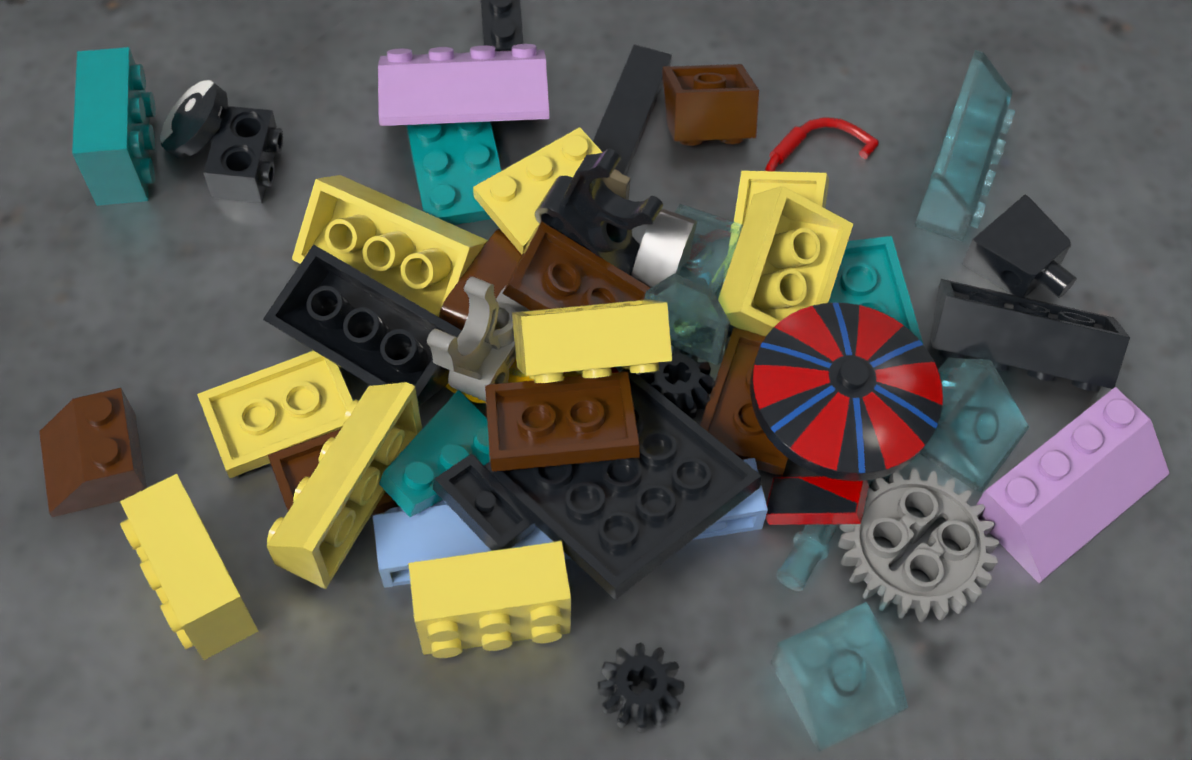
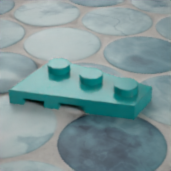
M458 390L384 470L379 485L409 517L442 501L443 499L432 489L436 477L471 453L483 465L490 462L487 418Z

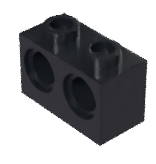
M228 106L224 109L222 107L219 116L222 118L221 126L213 137L203 172L211 197L213 199L262 203L266 187H272L274 182L275 168L273 159L275 153H280L282 150L283 131L281 128H277L273 110Z

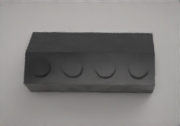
M316 245L311 247L263 318L271 326L371 386L404 382L414 385L418 407L449 383L450 370L433 363L431 348L427 344L430 332L433 329H438L458 338L462 331Z
M941 279L930 339L932 348L939 349L938 354L949 359L962 361L965 359V356L983 359L982 364L989 368L1001 371H1008L1010 366L1027 369L1029 376L1036 379L1053 381L1054 377L1058 376L1071 379V384L1075 387L1096 392L1099 391L1100 386L1110 389L1115 388L1130 336L1114 317Z

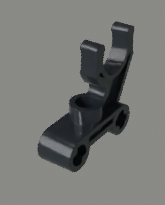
M607 149L602 153L586 155L573 177L565 175L556 178L536 209L535 218L539 224L541 221L631 276L640 248V244L632 236V229L641 225H652L663 208V203L655 196H650L644 201L635 202L624 199L611 191L601 178H609L621 157L615 150Z

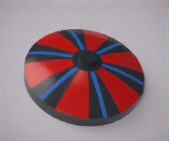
M823 303L800 309L781 320L762 342L756 355L750 378V396L755 416L773 445L787 458L804 469L837 480H872L893 474L904 468L928 444L938 426L943 407V390L940 375L933 358L923 343L914 333L894 318L875 309L857 304Z

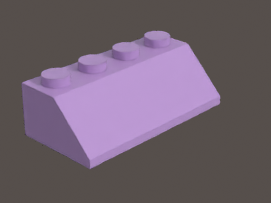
M533 44L512 46V51H495L493 46H475L470 48V53H454V49L449 47L429 49V54L412 55V50L410 49L387 51V56H380L378 63L379 126L549 119L545 51L537 50V46Z
M1113 388L986 489L977 505L983 504L985 506L984 511L978 518L979 521H993L994 527L990 534L999 541L1038 583H1041L1169 475V470L1151 419L1118 388Z

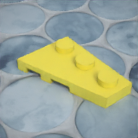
M579 127L474 186V198L522 255L534 230L539 225L535 218V211L556 178L565 175L573 177L586 155L602 153V151Z

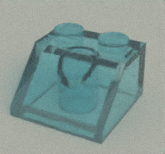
M947 358L938 370L943 390L941 417L933 436L920 454L974 491L982 492L1027 432L1029 425L991 360Z
M866 602L785 639L776 646L770 663L819 752L908 708L893 647Z

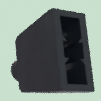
M1026 194L972 239L962 262L967 268L1010 294L1026 297L1038 285L1042 284L1058 298H1061L1077 279L1061 266L1071 246L1070 239Z

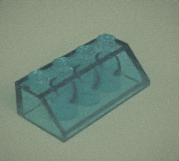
M974 51L914 227L961 242L964 241L970 226L978 228L986 204L979 202L981 194L988 196L996 172L989 170L990 163L998 164L1006 142L998 138L1000 132L1008 133L1015 110L1008 108L1013 91L984 52Z

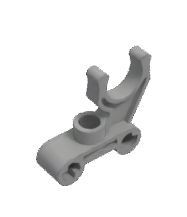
M471 276L464 287V291L469 297L470 306L467 320L460 335L457 338L438 329H433L427 338V344L431 348L433 363L450 370L448 381L452 388L486 402L485 385L508 383L509 368L516 359L512 312L530 310L502 294L505 287L498 297L495 298L493 284Z

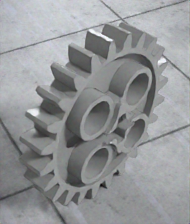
M912 468L907 480L903 479L899 471L891 474L889 484L882 477L874 479L871 485L872 490L868 488L861 524H840L839 527L846 533L841 535L838 547L849 550L844 554L841 564L842 566H856L849 581L851 583L865 581L868 584L862 595L865 599L876 593L882 596L879 604L881 611L885 610L891 602L897 604V613L900 619H903L909 608L915 609L919 622L925 620L930 609L933 610L939 620L945 618L949 612V606L957 614L961 613L967 605L966 600L974 603L982 593L980 588H986L992 579L988 572L992 571L998 563V559L990 555V553L994 552L999 541L994 538L985 537L994 527V522L979 521L978 519L985 506L980 504L970 507L967 501L972 491L966 490L957 495L953 492L955 487V479L953 478L947 481L944 486L937 484L938 477L936 471L931 472L927 481L920 479L917 468ZM906 507L917 508L923 513L924 517H914L907 511ZM939 517L946 519V522L932 532L927 543L919 544L896 571L889 569L888 566L903 556L909 543L915 544ZM881 536L887 538L894 548H884L878 545L874 537ZM942 539L953 540L959 545L961 551L951 550L943 543ZM918 569L925 572L930 582L917 580L910 570Z

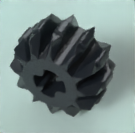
M679 344L673 349L672 361L658 362V371L640 373L639 375L692 419L696 417L697 410L705 411L707 403L710 401L709 396L715 387L714 378L710 376L711 367L709 361L698 362L699 354L696 349L688 355L682 354Z
M641 642L636 644L633 657L620 647L616 651L617 663L604 662L602 674L607 679L598 682L597 693L607 697L602 704V710L605 714H612L620 710L617 718V726L620 728H624L630 718L637 720V731L643 733L646 731L648 718L656 726L662 728L666 725L667 721L665 712L678 713L681 703L675 696L683 693L684 682L674 678L679 670L677 661L661 664L664 657V650L661 647L654 650L651 657L645 655V646ZM641 681L647 682L649 689H643L640 695L632 691V687H637Z

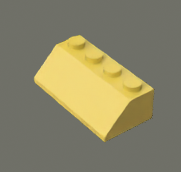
M342 175L315 179L292 260L301 264L311 247L316 245L439 317L440 310L447 296L488 240Z
M407 382L368 386L361 399H355L349 405L344 416V425L336 438L331 437L326 441L320 452L319 464L310 478L304 477L295 490L294 503L284 518L279 517L273 523L268 533L267 548L275 565L324 589L328 587L385 493V490L379 485L384 470L422 430L416 389L414 385Z

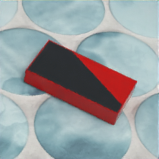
M824 476L774 477L767 501L768 511L765 518L769 525L861 524L869 485L867 480L844 481Z

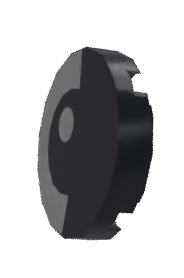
M211 80L200 81L190 87L170 110L163 124L160 135L161 146L176 158H184V153L191 156L199 152L210 142L221 126L222 118L218 114L221 107L224 109L228 107L227 92Z

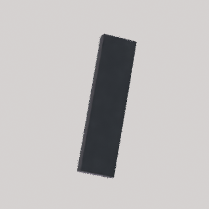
M635 44L593 140L602 152L607 149H613L620 155L621 159L615 169L625 176L663 85L662 69L664 66H670L672 54Z

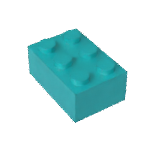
M130 47L77 51L72 154L96 206L148 201V184L155 182L154 165L152 159L149 158V150H155L156 146L154 130L150 124V117L156 116L155 99L152 92H146L145 90L146 78L142 64H135Z

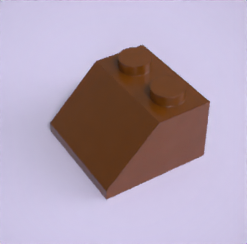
M742 64L663 67L662 76L667 125L674 141H679L684 145H699L703 143V140H720L723 143L737 144L747 138H756L759 89Z
M121 387L73 398L39 431L49 514L52 518L122 501L147 488L136 415Z

